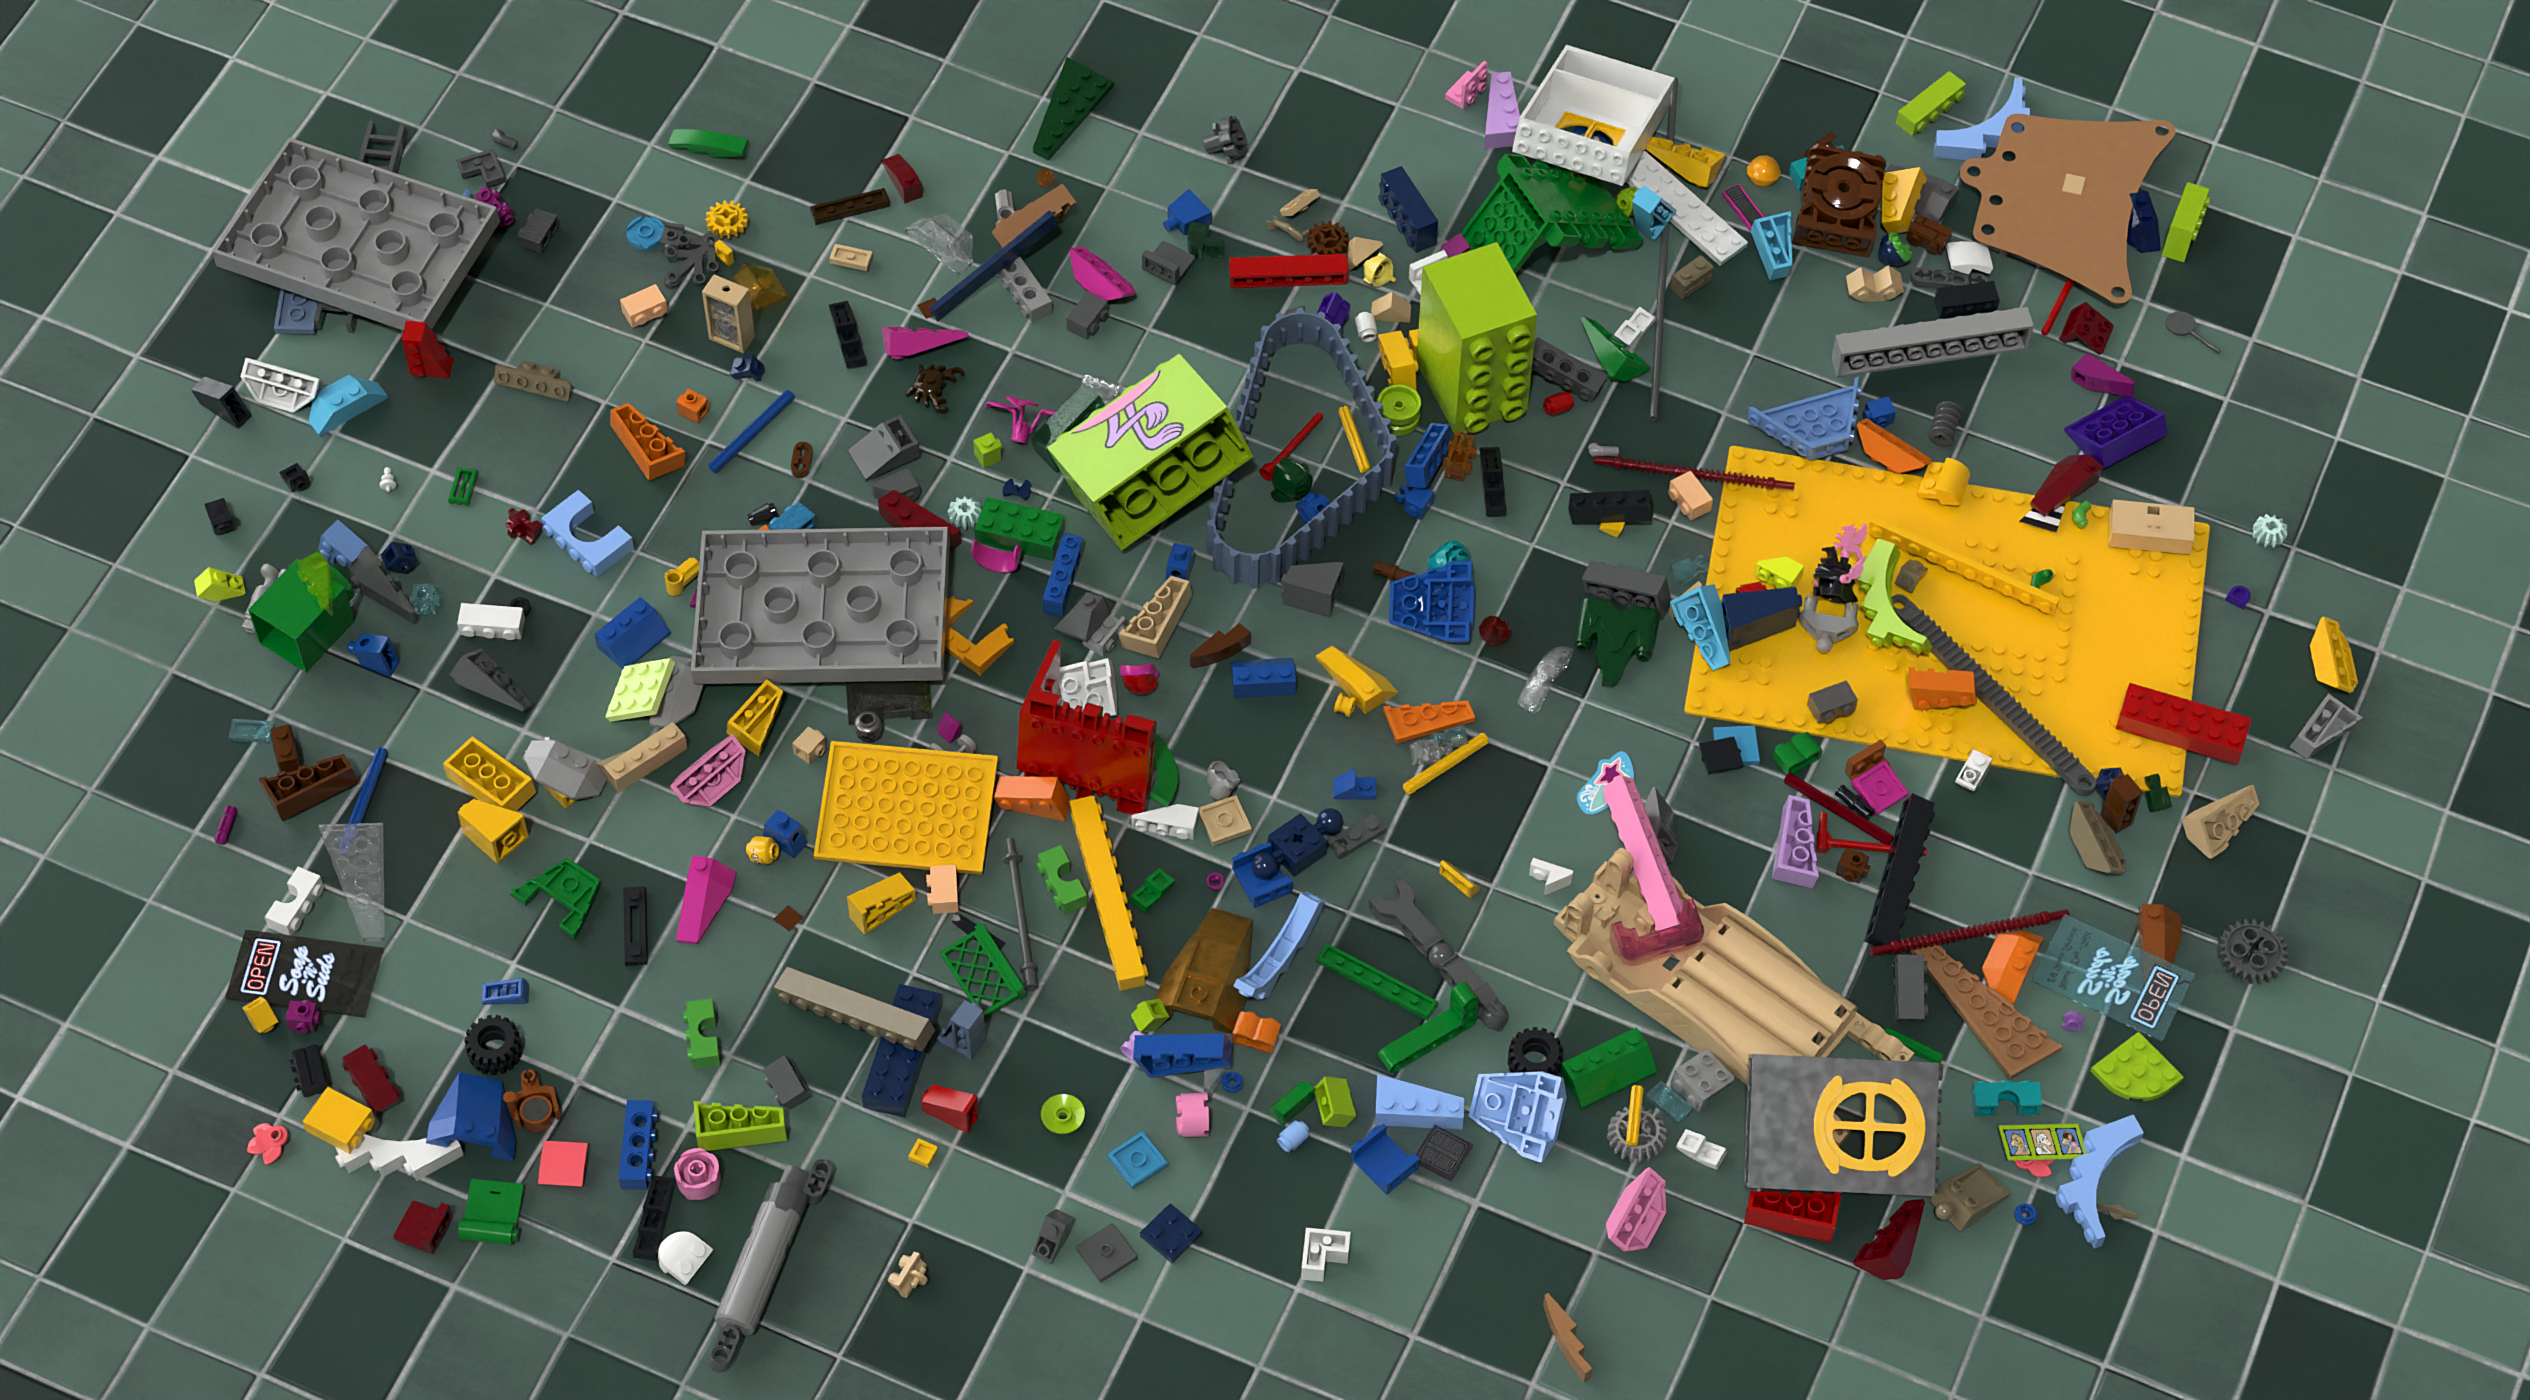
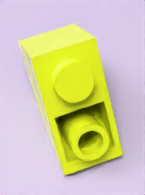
M1787 556L1761 560L1756 564L1755 576L1762 581L1774 585L1777 589L1795 587L1802 578L1804 565Z
M208 567L194 580L197 597L216 602L243 596L246 593L242 576Z

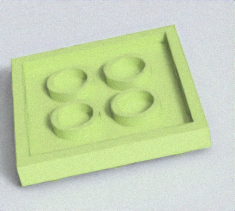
M668 658L624 666L605 718L613 722L657 714L675 662Z

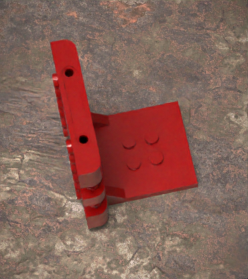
M1053 640L1020 709L1016 769L1024 771V777H1058L1062 785L1064 782L1069 783V788L1074 790L1077 785L1076 799L1095 796L1097 791V796L1102 797L1104 793L1109 794L1110 800H1115L1117 796L1116 811L1130 815L1146 812L1150 802L1149 795L1151 793L1157 722L1129 713L1124 723L1123 717L1117 716L1116 720H1112L1109 713H1104L1103 716V706L1088 702L1083 711V707L1077 705L1075 709H1071L1068 702H1064L1062 706V695H1058L1061 642Z

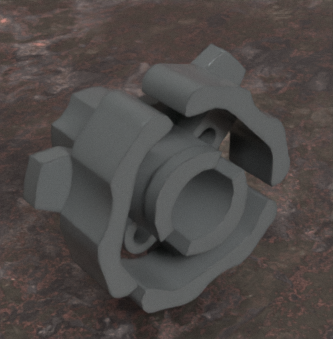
M1227 116L1221 118L1219 123H1213L1212 130L1215 134L1203 138V145L1208 154L1223 150L1228 164H1233L1234 158L1243 156L1247 152L1245 146L1247 145L1246 135L1236 116Z

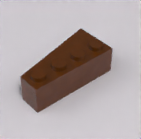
M344 754L317 761V764L313 766H300L298 770L289 773L282 771L276 773L277 776L268 779L266 776L259 778L266 797L281 821L358 783L353 767Z

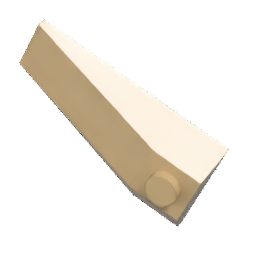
M2254 785L2247 786L2201 807L2182 819L2187 839L2208 858L2215 857L2228 847V841L2232 836L2237 835L2239 832L2238 828L2242 822L2247 821L2259 806Z

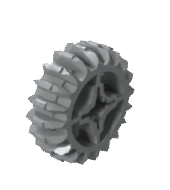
M1642 1105L1638 1145L1633 1147L1627 1146L1626 1141L1620 1135V1132H1622L1623 1136L1627 1137L1629 1109L1624 1107L1623 1113L1617 1111L1615 1117L1611 1118V1124L1607 1128L1609 1132L1607 1139L1610 1140V1148H1615V1154L1622 1153V1160L1627 1156L1630 1162L1637 1158L1639 1163L1642 1162V1158L1649 1161L1651 1155L1656 1157L1658 1151L1663 1149V1144L1666 1142V1128H1664L1663 1120H1659V1115H1652V1109L1644 1111ZM1646 1126L1651 1129L1654 1136L1650 1135V1132L1645 1128Z

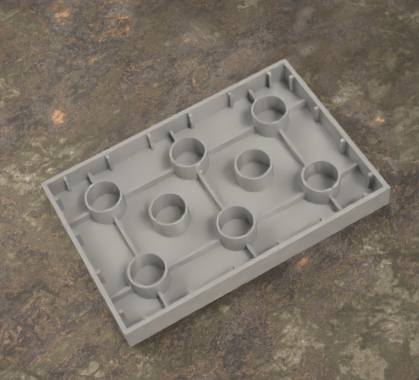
M288 138L212 250V254L217 267L404 330L406 321L426 322L432 330L500 223L497 207Z
M948 527L702 531L691 660V675L694 684L764 683L766 679L772 683L943 680L950 549Z

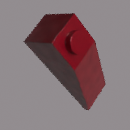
M900 154L881 160L904 204L922 198L921 181L914 169Z

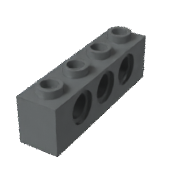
M1536 338L1534 342L1532 371L1538 372L1546 379L1554 381L1564 389L1570 390L1580 398L1592 403L1606 375L1541 338Z

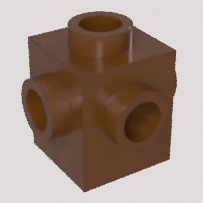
M1846 847L1838 863L1836 875L1843 877L1847 881L1860 884L1862 877H1867L1871 868L1868 865L1869 856L1861 851H1854Z

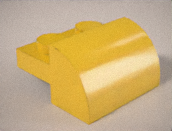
M1946 458L1945 463L1931 462L1927 466L1918 490L1919 498L1939 499L1940 504L1959 506L1971 476L1969 469L1963 463L1951 458Z

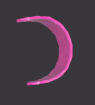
M977 540L973 541L971 553L976 563L985 569L998 573L1015 571L1023 551L1020 545H1016L1014 552L999 551L984 546Z

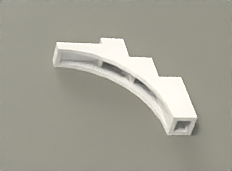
M364 1134L360 1145L356 1149L354 1148L350 1154L335 1147L338 1154L335 1156V1159L340 1168L345 1167L348 1173L370 1163L374 1172L379 1171L382 1177L404 1167L408 1176L413 1175L416 1181L464 1156L461 1145L455 1139H451L446 1148L427 1144L426 1138L413 1141H391Z

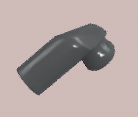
M495 129L494 133L491 134L494 142L514 149L517 140L505 136L501 129Z

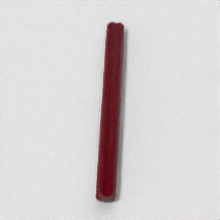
M1788 773L1784 782L1793 789L1883 844L1888 845L1893 841V835L1794 774Z

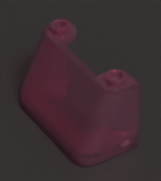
M1693 898L1683 901L1681 913L1676 914L1678 925L1639 937L1635 927L1628 929L1623 926L1622 921L1611 924L1610 944L1615 955L1626 962L1635 963L1700 942L1704 936V926Z

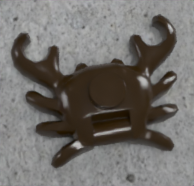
M920 364L918 376L905 396L909 397L916 392V403L920 401L922 396L926 407H929V399L936 412L946 413L948 412V407L939 406L941 403H945L946 399L937 397L942 394L941 389L946 385L944 379L955 382L956 378L953 374L959 373L961 376H964V370L959 367H953L945 371V366L935 368L933 364L927 370H924L923 365Z

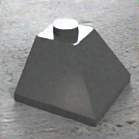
M1086 592L1073 604L1054 627V630L1087 642L1110 614L1104 598Z

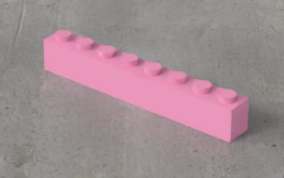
M1620 776L1602 787L1605 794L1604 799L1609 805L1612 812L1611 817L1618 827L1619 838L1624 843L1626 850L1634 858L1633 874L1639 881L1640 892L1646 899L1648 912L1653 917L1656 925L1655 930L1661 938L1672 940L1692 927L1634 779Z

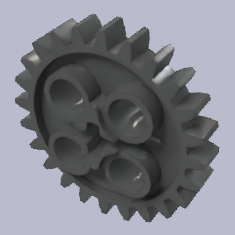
M2244 919L2243 924L2236 921L2234 926L2229 925L2228 929L2223 931L2222 937H2220L2217 951L2220 952L2218 959H2224L2221 964L2222 966H2229L2227 973L2235 972L2233 978H2237L2240 975L2242 976V982L2248 978L2251 984H2253L2254 979H2257L2259 984H2262L2263 978L2270 982L2272 977L2277 978L2279 972L2282 973L2288 961L2289 952L2286 951L2288 944H2282L2284 937H2277L2279 930L2271 931L2272 925L2266 928L2264 927V921L2258 925L2255 919H2253L2251 924L2248 923L2247 919ZM2259 939H2263L2260 942L2257 950H2255L2252 953L2249 961L2246 964H2243V962L2247 959L2248 954L2253 951Z

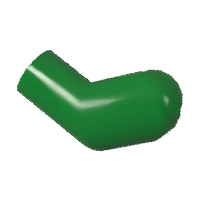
M2046 569L2035 573L2032 576L2031 586L2040 589L2041 585L2048 583L2054 577L2053 571Z

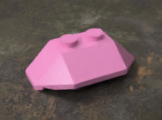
M731 734L682 772L669 787L682 803L710 807L741 781L746 750L735 736Z
M1650 1167L1646 1168L1624 1189L1606 1222L1608 1239L1624 1252L1647 1248L1666 1214L1665 1180Z

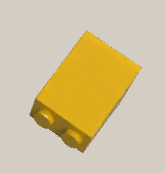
M476 799L464 804L458 811L463 834L497 864L529 838L525 819L521 813Z

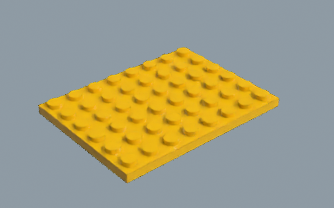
M831 741L813 855L814 860L930 870V866L956 865V873L983 875L998 756Z

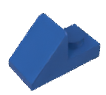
M1355 769L1335 778L1334 799L1376 800V777H1355Z

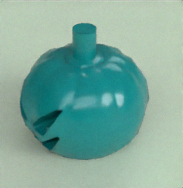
M1449 540L1429 556L1427 567L1428 569H1437L1446 566V563L1452 561H1471V554L1468 548L1461 542Z

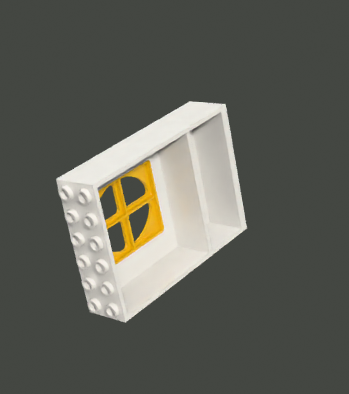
M1566 45L1519 117L1512 152L1623 186L1668 110L1675 78ZM1570 126L1588 127L1584 136L1561 129ZM1595 131L1604 132L1610 137L1613 145L1593 140L1591 137Z

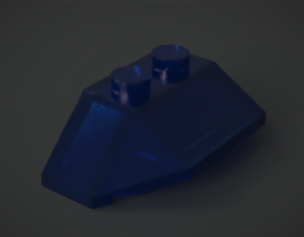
M2139 188L2137 193H2129L2133 208L2128 225L2127 243L2137 248V251L2140 253L2160 251L2159 221L2149 192Z

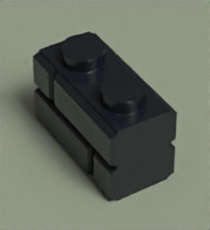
M314 1044L306 1048L293 1050V1059L289 1061L292 1072H297L298 1078H294L297 1091L301 1090L305 1098L316 1095V1093H323L329 1086L318 1045Z

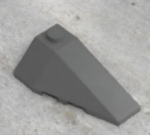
M481 648L463 655L449 674L458 685L520 711H525L534 705L519 687L513 686L510 683L511 677L508 674L503 675L501 673L498 662Z

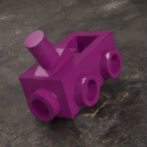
M483 186L475 195L478 201L497 207L500 219L498 225L503 229L514 221L515 217L511 213L512 208L506 202L502 203V196L496 189L491 190L488 186Z

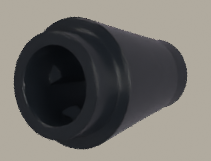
M768 502L747 514L751 526L769 523L774 517H779L774 503L768 504Z

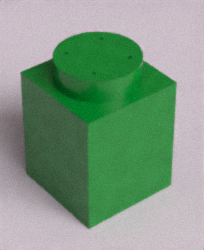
M297 558L248 609L259 644L307 673L355 622L349 603L355 596V592L349 581L332 566L318 562L312 568Z

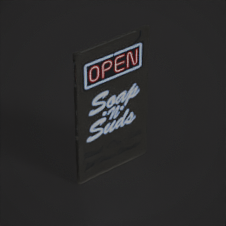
M245 930L225 998L251 1003L257 998L262 997L269 1005L289 1007L290 1000L301 1002L309 1000L316 1003L319 1012L365 1018L384 948Z

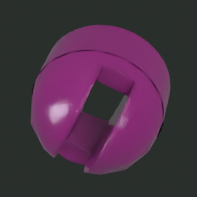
M1217 872L1211 873L1207 877V886L1214 891L1222 888L1224 884L1223 876ZM1220 882V884L1210 885V883Z

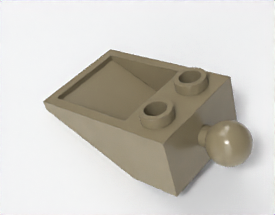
M1979 1163L1941 1183L1938 1192H1935V1197L1932 1196L1930 1202L1936 1207L1935 1213L1939 1219L1949 1220L1961 1232L1974 1225L2009 1197L2010 1193Z

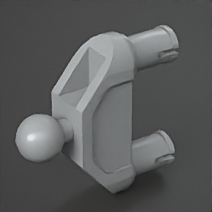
M1811 595L1805 597L1804 610L1800 612L1799 621L1803 628L1814 639L1818 640L1817 649L1820 652H1829L1833 647V643L1839 642L1857 631L1859 625L1856 620L1859 609L1858 604L1854 603L1853 610H1851L1852 602L1847 603L1844 617L1817 613L1818 598L1813 595L1811 603Z

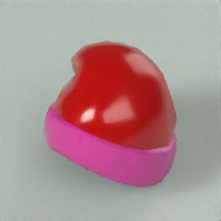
M1153 663L1138 666H1120L1122 682L1130 693L1147 695L1157 688L1158 682L1156 678L1159 676V671L1154 668Z

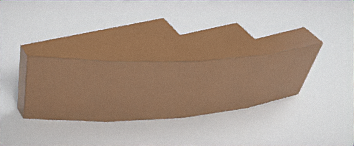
M1547 1293L1544 1296L1543 1306L1552 1333L1570 1366L1581 1380L1586 1382L1591 1378L1592 1367L1583 1358L1585 1347L1575 1336L1577 1325L1551 1295Z

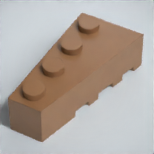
M1061 184L1034 202L1029 203L1021 210H1016L1008 218L1005 219L1004 217L997 221L992 234L1003 248L1049 210L1054 214L1057 222L1061 221L1076 201L1064 184Z

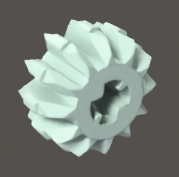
M966 496L963 499L957 497L956 502H951L948 510L951 524H955L956 528L963 527L965 531L967 527L974 529L981 513L980 503L975 502L973 497L967 499Z
M2266 514L2264 518L2259 516L2252 528L2253 538L2257 539V544L2263 543L2264 548L2268 545L2272 548L2276 547V545L2280 546L2287 537V524L2283 523V518L2276 519V515L2270 517Z

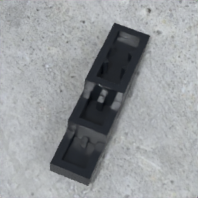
M848 301L829 304V310L846 368L866 364L855 320Z
M1500 447L1479 448L1486 516L1506 515L1507 509Z
M653 1175L643 1205V1215L638 1227V1237L633 1249V1258L655 1261L669 1212L675 1178Z

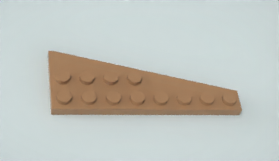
M1934 944L1933 947L1928 945L1927 948L1923 946L1922 949L1918 947L1916 950L1911 949L1910 952L1913 955H1924V961H1927V974L2009 1080L2062 1051L2063 1046L2060 1043L2057 1044L2048 1036L2046 1031H2041L2031 1023L2032 1020L2021 1015L2014 1009V1005L1993 988H1988L1984 985L1977 975H1972L1968 972L1961 962H1956L1940 945Z

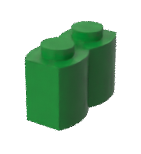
M1808 732L1798 733L1791 741L1787 743L1782 742L1775 747L1773 760L1786 775L1788 773L1795 774L1803 767L1819 760L1823 750Z

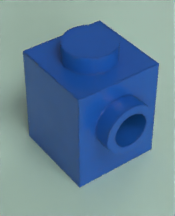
M1884 397L1866 402L1863 418H1867L1883 428L1894 423L1896 411L1889 397Z

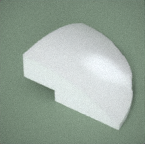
M1106 658L1091 663L1084 661L1060 667L1058 695H1062V699L1070 703L1072 709L1080 705L1083 707V711L1088 702L1103 706V716L1104 713H1109L1111 717L1117 716V690L1113 662Z

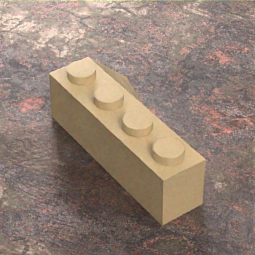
M672 722L630 750L598 761L596 764L606 776L607 781L620 793L687 750L686 738L675 723Z

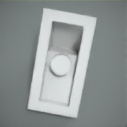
M1533 858L1529 875L1537 880L1547 881L1544 895L1571 885L1573 870Z

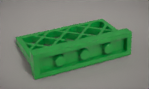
M981 922L975 926V931L939 953L971 1003H976L980 1006L982 999L992 1001L991 1007L983 1012L985 1019L1017 998L1022 1000L1028 995L1024 986ZM976 938L978 941L977 950L966 949L967 943ZM953 951L961 952L958 962L949 960L947 955ZM965 953L975 955L973 964L962 963ZM979 956L989 958L987 967L977 965ZM961 967L971 968L969 978L959 976ZM975 969L985 971L983 980L973 979ZM989 972L999 973L998 983L987 981ZM971 983L981 985L979 994L969 992ZM985 986L996 987L994 997L983 995ZM1000 988L1009 989L1012 993L1005 999L998 998Z

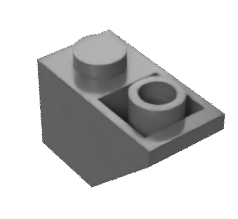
M1058 1209L1046 1215L1032 1255L1052 1264L1068 1239L1075 1218Z

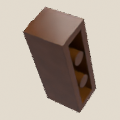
M2128 774L2122 777L2118 776L2110 782L2101 816L2115 834L2133 824L2143 791Z

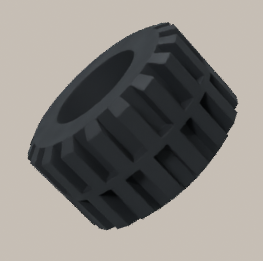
M487 1015L486 1019L481 1017L478 1019L477 1024L473 1022L470 1025L471 1029H467V1037H465L464 1042L469 1061L477 1071L481 1069L483 1074L488 1072L491 1075H496V1072L503 1074L505 1069L510 1071L513 1068V1063L517 1065L519 1062L518 1057L522 1055V1043L518 1029L513 1022H510L506 1017L501 1019V1015H496L495 1018ZM491 1040L504 1041V1044L496 1050L483 1049V1046Z
M1533 1027V1030L1526 1028L1523 1033L1518 1032L1516 1038L1513 1037L1509 1046L1508 1066L1510 1073L1544 1071L1558 1076L1563 1060V1046L1560 1045V1039L1558 1037L1554 1038L1555 1034L1553 1032L1547 1033L1545 1028H1542V1030H1538V1027ZM1529 1052H1539L1547 1059L1543 1062L1535 1063L1527 1060L1524 1055Z

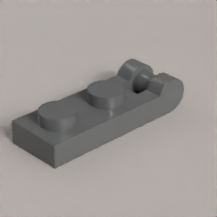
M1373 813L1340 834L1331 836L1327 840L1328 846L1335 850V855L1338 859H1342L1386 833L1387 828L1377 815Z

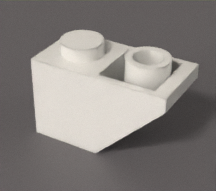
M1973 749L1955 783L1972 791L1978 789L1989 772L1992 758Z

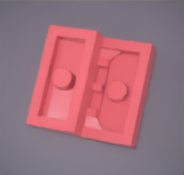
M544 1141L538 1184L583 1187L585 1166H587L588 1143Z

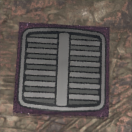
M1434 1124L1416 1155L1420 1158V1166L1452 1182L1473 1148V1144Z

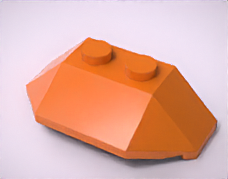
M1866 418L1858 422L1857 428L1865 453L1873 461L1887 466L1886 468L1889 471L1902 473L1922 468L1932 462L1931 458Z
M2027 930L1999 933L1982 967L1988 987L1993 988L2014 1005L2044 938Z

